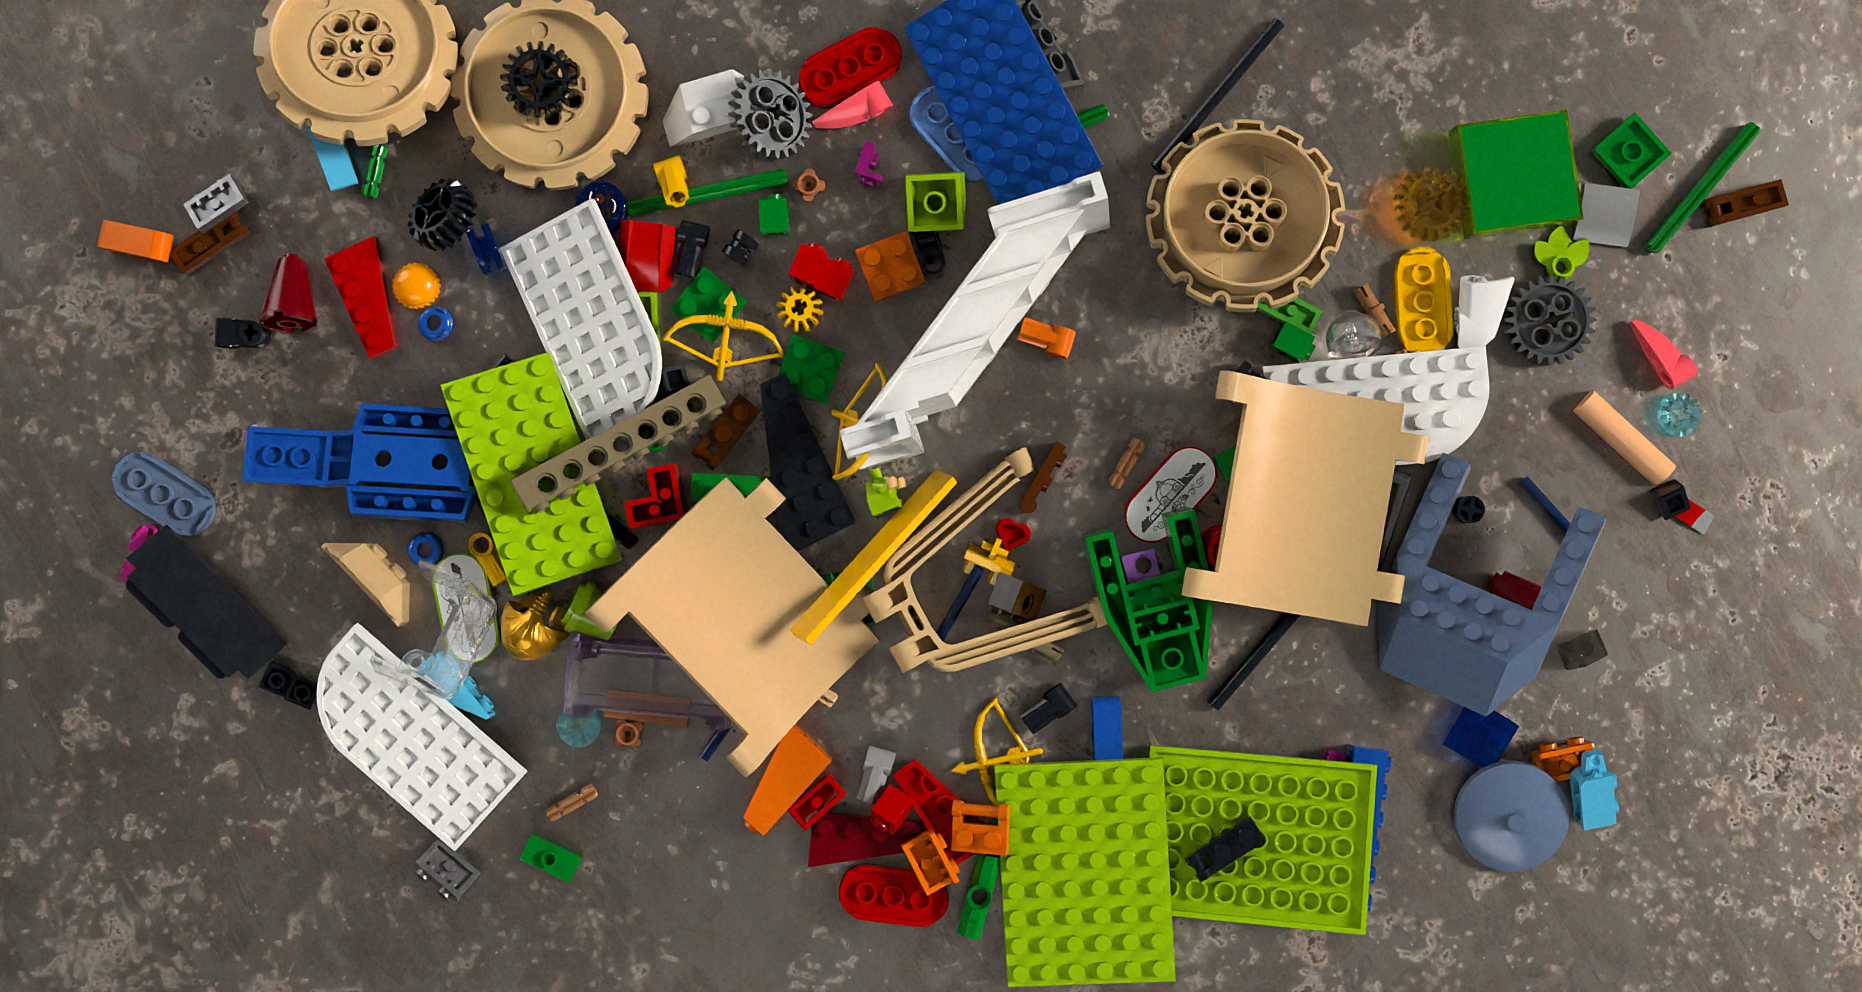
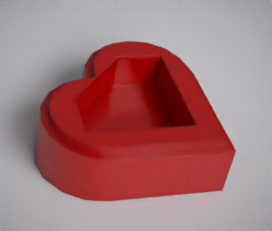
M1009 518L1001 519L996 524V533L999 539H1002L1001 544L1004 550L1010 551L1025 544L1031 538L1030 528L1025 524H1016Z

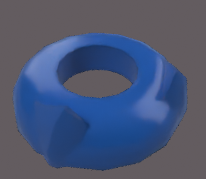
M434 305L427 307L420 313L417 325L423 337L431 341H440L447 338L451 333L453 319L445 307ZM437 315L441 319V325L437 330L432 331L428 328L427 321L429 317Z
M422 532L415 535L406 547L410 560L422 568L436 565L444 554V546L441 539L432 532ZM422 542L429 543L432 547V553L428 558H422L417 552V548Z

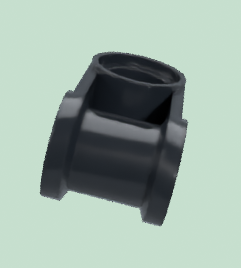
M938 231L909 232L915 255L917 254L924 276L932 280L942 277L946 270V263ZM931 259H936L941 263V267L936 271H931L926 268V263Z
M216 318L215 347L233 349L241 347L264 348L272 341V331L264 328L261 323L252 320Z

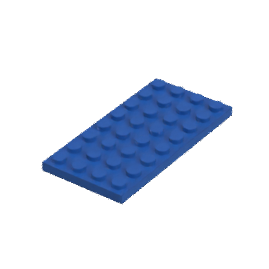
M946 0L903 27L997 205L1068 184L1072 180L1089 175L1104 166L1016 0Z

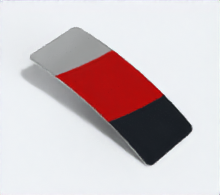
M1689 500L1691 509L1674 517L1688 524L1701 534H1705L1714 519V515Z

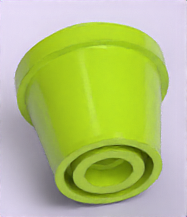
M588 579L585 584L579 583L560 622L564 623L563 630L569 633L575 631L608 641L617 624L607 633H604L585 614L586 610L604 593L596 587L595 582Z

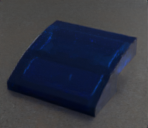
M1464 707L1442 745L1480 768H1484L1500 760L1519 725L1495 710L1485 717Z

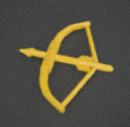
M733 291L730 292L723 302L726 305L724 317H718V315L711 316V314L692 315L679 320L662 337V341H668L717 367L716 380L719 382L723 379L724 368L778 357L783 359L785 357L775 335L764 326L747 320L732 318L733 306L737 305ZM695 323H706L708 325L712 324L711 326L719 325V327H723L721 346L714 349L713 359L670 338L671 334L678 328ZM730 328L744 329L745 331L749 329L764 335L773 342L778 353L731 362L733 351L727 347Z
M880 363L875 364V369L843 412L836 409L831 411L833 416L840 418L835 475L832 476L834 480L855 473L865 463L870 454L858 456L857 460L847 470L840 473L843 444L840 430L844 429V427L854 426L860 420L859 412L851 408L875 375L879 372L882 380V389L889 381Z
M996 697L985 706L975 723L974 752H976L977 762L964 764L962 761L951 770V772L964 775L967 774L966 771L980 770L981 783L989 800L995 806H997V798L991 784L992 777L990 776V769H988L989 766L1005 762L1010 764L1029 763V757L1043 753L1041 748L1027 750L999 706ZM994 705L1019 746L1009 748L1005 756L987 759L984 744L982 743V725L986 713Z

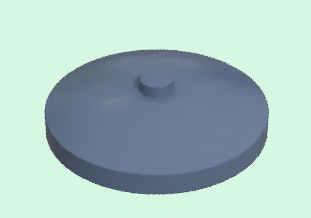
M1501 761L1478 770L1465 782L1455 802L1454 824L1460 841L1466 850L1480 863L1500 871H1523L1542 864L1559 849L1565 839L1569 826V807L1560 786L1544 770L1522 761Z

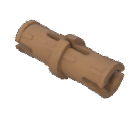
M1368 283L1352 292L1365 311L1364 317L1370 319L1380 339L1396 331L1383 310L1385 308L1383 303L1379 304Z

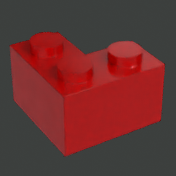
M810 242L809 245L801 243L788 275L793 282L805 285L808 289L815 290L824 296L842 303L855 275V270L851 268L852 264L839 257L835 261L829 259L824 247Z
M673 463L646 469L651 497L624 502L629 529L635 530L675 522L687 513L677 464Z

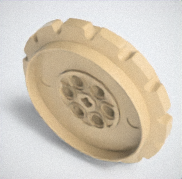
M270 0L262 13L264 22L267 25L265 27H258L255 32L254 56L258 63H263L256 68V72L267 98L271 101L278 100L276 103L278 113L298 130L311 126L314 138L337 145H343L348 138H354L357 146L387 143L388 135L391 132H397L401 137H404L427 122L425 112L427 110L439 111L451 93V82L447 78L456 74L457 66H459L458 44L455 41H450L456 37L451 16L444 5H435L437 0ZM369 27H375L373 31H365ZM340 29H347L343 33H336ZM385 48H391V49H392L391 51H389V52H387V53H382V52H381V50H383V49H385ZM326 52H334L331 56H323ZM372 71H378V72H379V73H378L377 75H375V76H369V75H368V74H369L370 72H372ZM343 73H351L345 78L339 77Z
M521 0V6L518 8H513L507 2L484 17L486 28L482 31L472 29L459 50V55L465 59V62L462 66H457L456 74L452 75V91L450 93L455 100L461 101L460 106L453 109V115L459 132L465 140L475 139L471 151L484 165L493 172H497L500 168H505L504 177L517 185L535 189L538 182L544 181L546 188L549 190H564L577 187L578 178L582 175H585L590 181H594L615 167V162L613 161L614 154L621 153L626 155L640 134L641 130L634 124V121L638 117L646 116L649 90L645 84L638 82L640 77L646 75V69L639 50L634 43L624 44L628 33L613 16L606 11L600 15H594L596 9L587 0H562L558 3L555 0ZM543 41L544 50H547L551 43L554 44V55L562 49L565 52L562 60L571 58L573 63L568 68H575L578 71V75L575 78L578 81V86L569 88L575 91V97H581V104L577 108H570L561 102L559 106L562 113L559 114V120L554 125H548L545 110L541 111L540 119L535 118L534 110L528 117L522 114L523 107L516 111L513 106L517 100L508 102L506 96L511 92H503L501 89L502 85L509 83L500 79L501 74L509 73L503 69V63L512 65L513 62L508 58L509 53L518 57L519 54L516 49L518 46L524 52L528 51L527 42H531L533 48L537 49L538 42ZM536 59L525 63L518 74L532 70ZM553 62L551 67L545 70L556 77H562L561 70ZM540 71L538 78L533 79L531 82L535 81L539 90L541 81L548 79H544ZM516 83L518 92L526 99L534 101L533 89L529 86L519 87V83ZM561 86L553 88L554 91H551V96L547 97V95L544 94L543 101L549 100L552 97H554L558 93ZM568 95L565 96V98H567L569 102L571 101V99L574 98ZM555 108L550 109L551 114H558Z
M1234 120L1231 129H1225L1221 123H1215L1194 132L1192 145L1180 142L1168 153L1161 165V169L1166 174L1155 175L1149 188L1146 207L1154 210V213L1146 216L1145 224L1150 247L1162 250V253L1157 257L1158 265L1172 283L1175 284L1179 281L1187 283L1185 293L1188 296L1208 306H1213L1215 301L1221 300L1225 303L1226 311L1255 312L1259 302H1264L1269 309H1274L1294 301L1299 295L1297 287L1303 286L1309 290L1327 272L1330 263L1326 260L1325 256H1335L1337 254L1343 237L1345 225L1337 221L1336 217L1342 216L1345 211L1344 197L1340 183L1330 182L1327 179L1333 170L1327 159L1315 147L1305 150L1302 147L1304 138L1301 135L1280 125H1277L1273 131H1268L1264 127V122L1260 120ZM1260 188L1265 194L1256 196L1251 192V189ZM1232 189L1237 195L1228 197L1223 193V190ZM1270 210L1276 211L1279 214V218L1271 219L1267 216L1266 212ZM1212 212H1219L1222 214L1223 219L1214 220L1210 217V214ZM1243 212L1249 214L1246 219L1240 217ZM1262 234L1266 237L1267 241L1259 243L1254 240L1253 235ZM1226 235H1235L1239 241L1229 243L1224 237Z

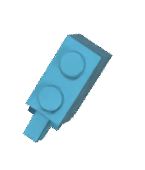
M1598 749L1582 752L1581 767L1574 768L1570 773L1573 818L1583 831L1617 824L1616 813L1619 812V805L1614 795V789L1617 788L1616 777L1613 772L1606 768L1603 754Z

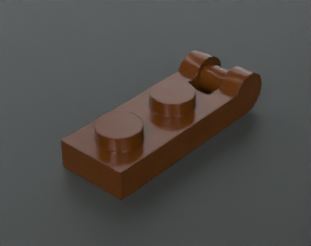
M1782 179L1703 201L1705 209H1709L1711 219H1708L1710 227L1789 205ZM1726 203L1729 213L1723 215L1720 205Z
M237 212L205 233L198 230L171 249L170 256L182 274L189 275L237 241H241L250 235L247 227L239 222L238 219L240 217ZM229 225L232 231L226 235L222 229Z
M738 394L691 454L697 459H703L707 463L706 466L714 471L761 413V410L741 394ZM711 443L720 448L715 455L707 449Z
M1058 441L1054 443L1020 501L1019 508L1025 514H1030L1036 510V497L1040 491L1044 493L1047 491L1053 481V478L1049 476L1053 468L1059 469L1067 457V454L1063 453L1066 446Z

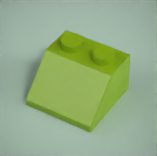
M965 172L923 173L905 176L908 232L964 229L966 208Z

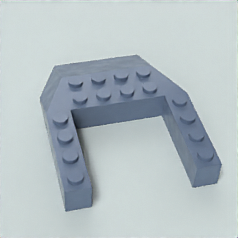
M1442 453L1390 571L1392 574L1405 576L1401 604L1379 600L1377 605L1380 670L1486 717L1527 683L1536 678L1603 530L1606 517L1578 506L1532 610L1427 567L1471 470L1470 463Z

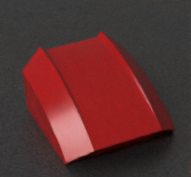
M633 220L621 221L618 251L636 290L659 293L672 287L674 273L671 271L677 250L678 229L667 224Z

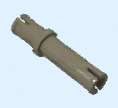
M994 606L985 619L986 623L999 630L1021 624L1012 618L997 614V608ZM1051 642L1028 649L1032 654L1035 652L1054 665L1064 652L1063 649Z

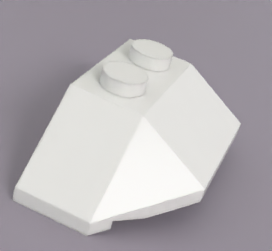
M731 69L680 84L662 120L670 148L738 129V127H730V124L735 122V118L728 116V113L734 110V107L730 106L728 102L735 99L731 91L738 88L736 83L743 80L744 76Z

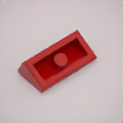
M828 772L795 801L787 811L806 831L845 797L847 793L831 772Z

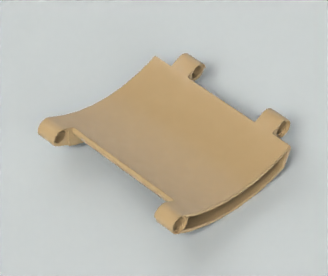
M1220 370L1215 399L1231 400L1234 404L1243 405L1217 560L1215 571L1186 567L1181 595L1361 626H1368L1372 599L1401 604L1405 576L1377 571L1395 462L1407 461L1424 465L1429 441L1428 436L1401 432L1405 404L1322 391L1238 372Z
M726 477L702 497L586 610L585 614L604 633H607L628 614L743 732V735L739 738V744L726 758L744 777H747L760 766L774 747L809 708L849 668L876 645L880 639L862 621L870 613L862 598L874 592L867 583L811 645L796 638L790 632L793 625L824 593L829 585L765 519L786 499L779 490L765 478L745 497Z

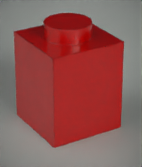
M890 784L872 807L870 821L879 831L884 833L887 831L894 835L912 811L913 799Z

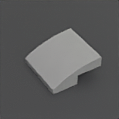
M1592 183L1582 184L1579 200L1581 217H1574L1571 240L1576 242L1588 240L1591 244L1627 248L1635 222L1640 190Z

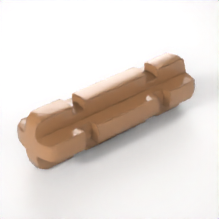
M1133 438L1127 446L1129 448L1128 451L1125 450L1114 469L1116 470L1115 473H1112L1107 480V483L1116 489L1122 487L1125 482L1124 477H1128L1139 458L1137 455L1141 454L1145 448V443L1137 438Z
M589 784L582 788L581 792L578 790L560 800L558 804L555 803L546 808L545 812L549 820L554 822L561 818L562 814L566 815L584 805L585 801L589 802L598 796L595 786Z

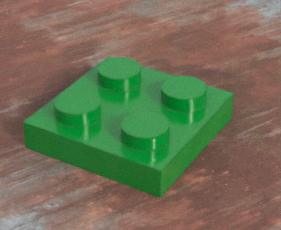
M1636 113L1630 115L1591 150L1623 188L1629 189L1635 187L1672 154Z
M703 267L670 310L681 319L692 315L709 314L711 316L718 315V317H724L726 305L723 302L730 292L733 291L737 303L736 306H733L732 318L734 319L748 302L707 268ZM706 323L689 324V326L713 345L723 332V327H719V325L711 326L712 324L708 325Z
M792 334L778 376L786 373L795 394L827 405L845 352Z

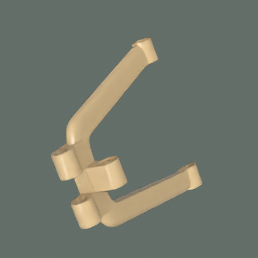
M1026 447L1005 457L1004 461L996 465L893 553L884 567L883 578L885 586L862 598L875 623L896 613L908 636H910L889 648L902 673L925 661L939 671H959L1108 624L1104 618L1099 598L1096 596L1076 608L950 645L944 643L936 634L916 599L910 582L912 573L1011 486L1038 472Z

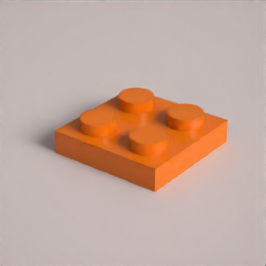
M907 231L855 250L874 302L926 284Z

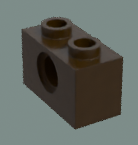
M1000 572L988 604L997 607L996 613L1022 623L1025 618L1033 621L1037 618L1047 590Z

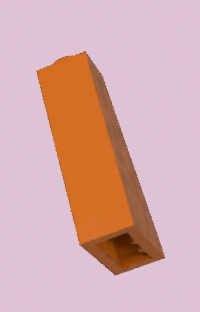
M796 724L780 740L743 816L746 820V827L756 835L761 833L764 836L833 759Z

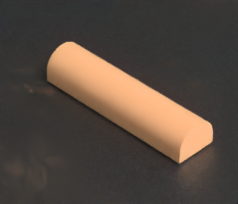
M1594 390L1590 391L1572 410L1652 485L1662 483L1675 470L1676 465Z

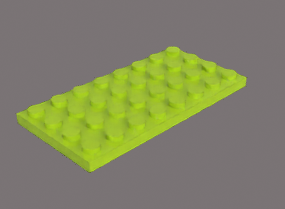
M549 352L440 385L513 597L622 560L595 484L589 487L582 484L574 489L576 492L574 495L562 501L559 497L549 502L551 507L539 514H535L534 511L527 514L511 486L512 479L581 443ZM568 466L563 470V474L568 479H575L579 476V471L573 466ZM542 480L539 482L538 488L541 492L549 493L554 489V484L550 480Z

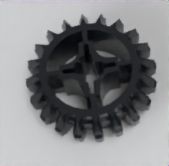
M543 41L538 42L537 49L533 48L531 42H527L528 51L524 52L518 46L516 47L519 54L518 57L511 53L508 55L513 64L503 63V69L509 73L501 74L500 79L509 83L502 85L501 89L503 92H511L506 96L508 102L517 100L513 106L516 111L525 106L523 110L524 116L528 117L533 109L536 119H540L541 111L545 110L547 118H551L550 109L555 108L556 112L560 114L562 113L559 106L561 102L567 107L570 106V102L565 96L575 97V91L569 87L578 86V81L569 77L575 76L577 71L575 68H568L573 63L571 58L562 60L565 55L562 49L554 55V44L551 43L547 50H544ZM536 59L532 70L518 74L525 63ZM545 59L559 67L562 77H556L554 74H549L545 71ZM541 71L543 78H547L548 80L541 81L538 90L535 81H531L533 79H537L538 74ZM516 83H523L524 86L531 87L533 89L534 101L523 97L518 92ZM561 86L554 97L543 101L544 94L548 89Z
M441 178L438 183L432 182L429 189L424 188V193L421 196H417L418 201L412 205L413 211L408 215L411 220L407 226L410 228L409 233L413 239L422 247H426L434 252L437 250L444 251L447 247L452 248L454 242H461V236L464 233H468V227L474 224L472 218L477 215L475 209L478 205L475 202L476 196L462 182L451 178L447 180Z

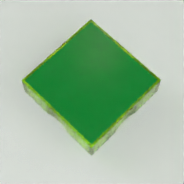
M1567 109L1459 124L1448 132L1453 167L1459 183V207L1464 240L1502 235L1518 229L1538 230L1573 225L1584 219Z

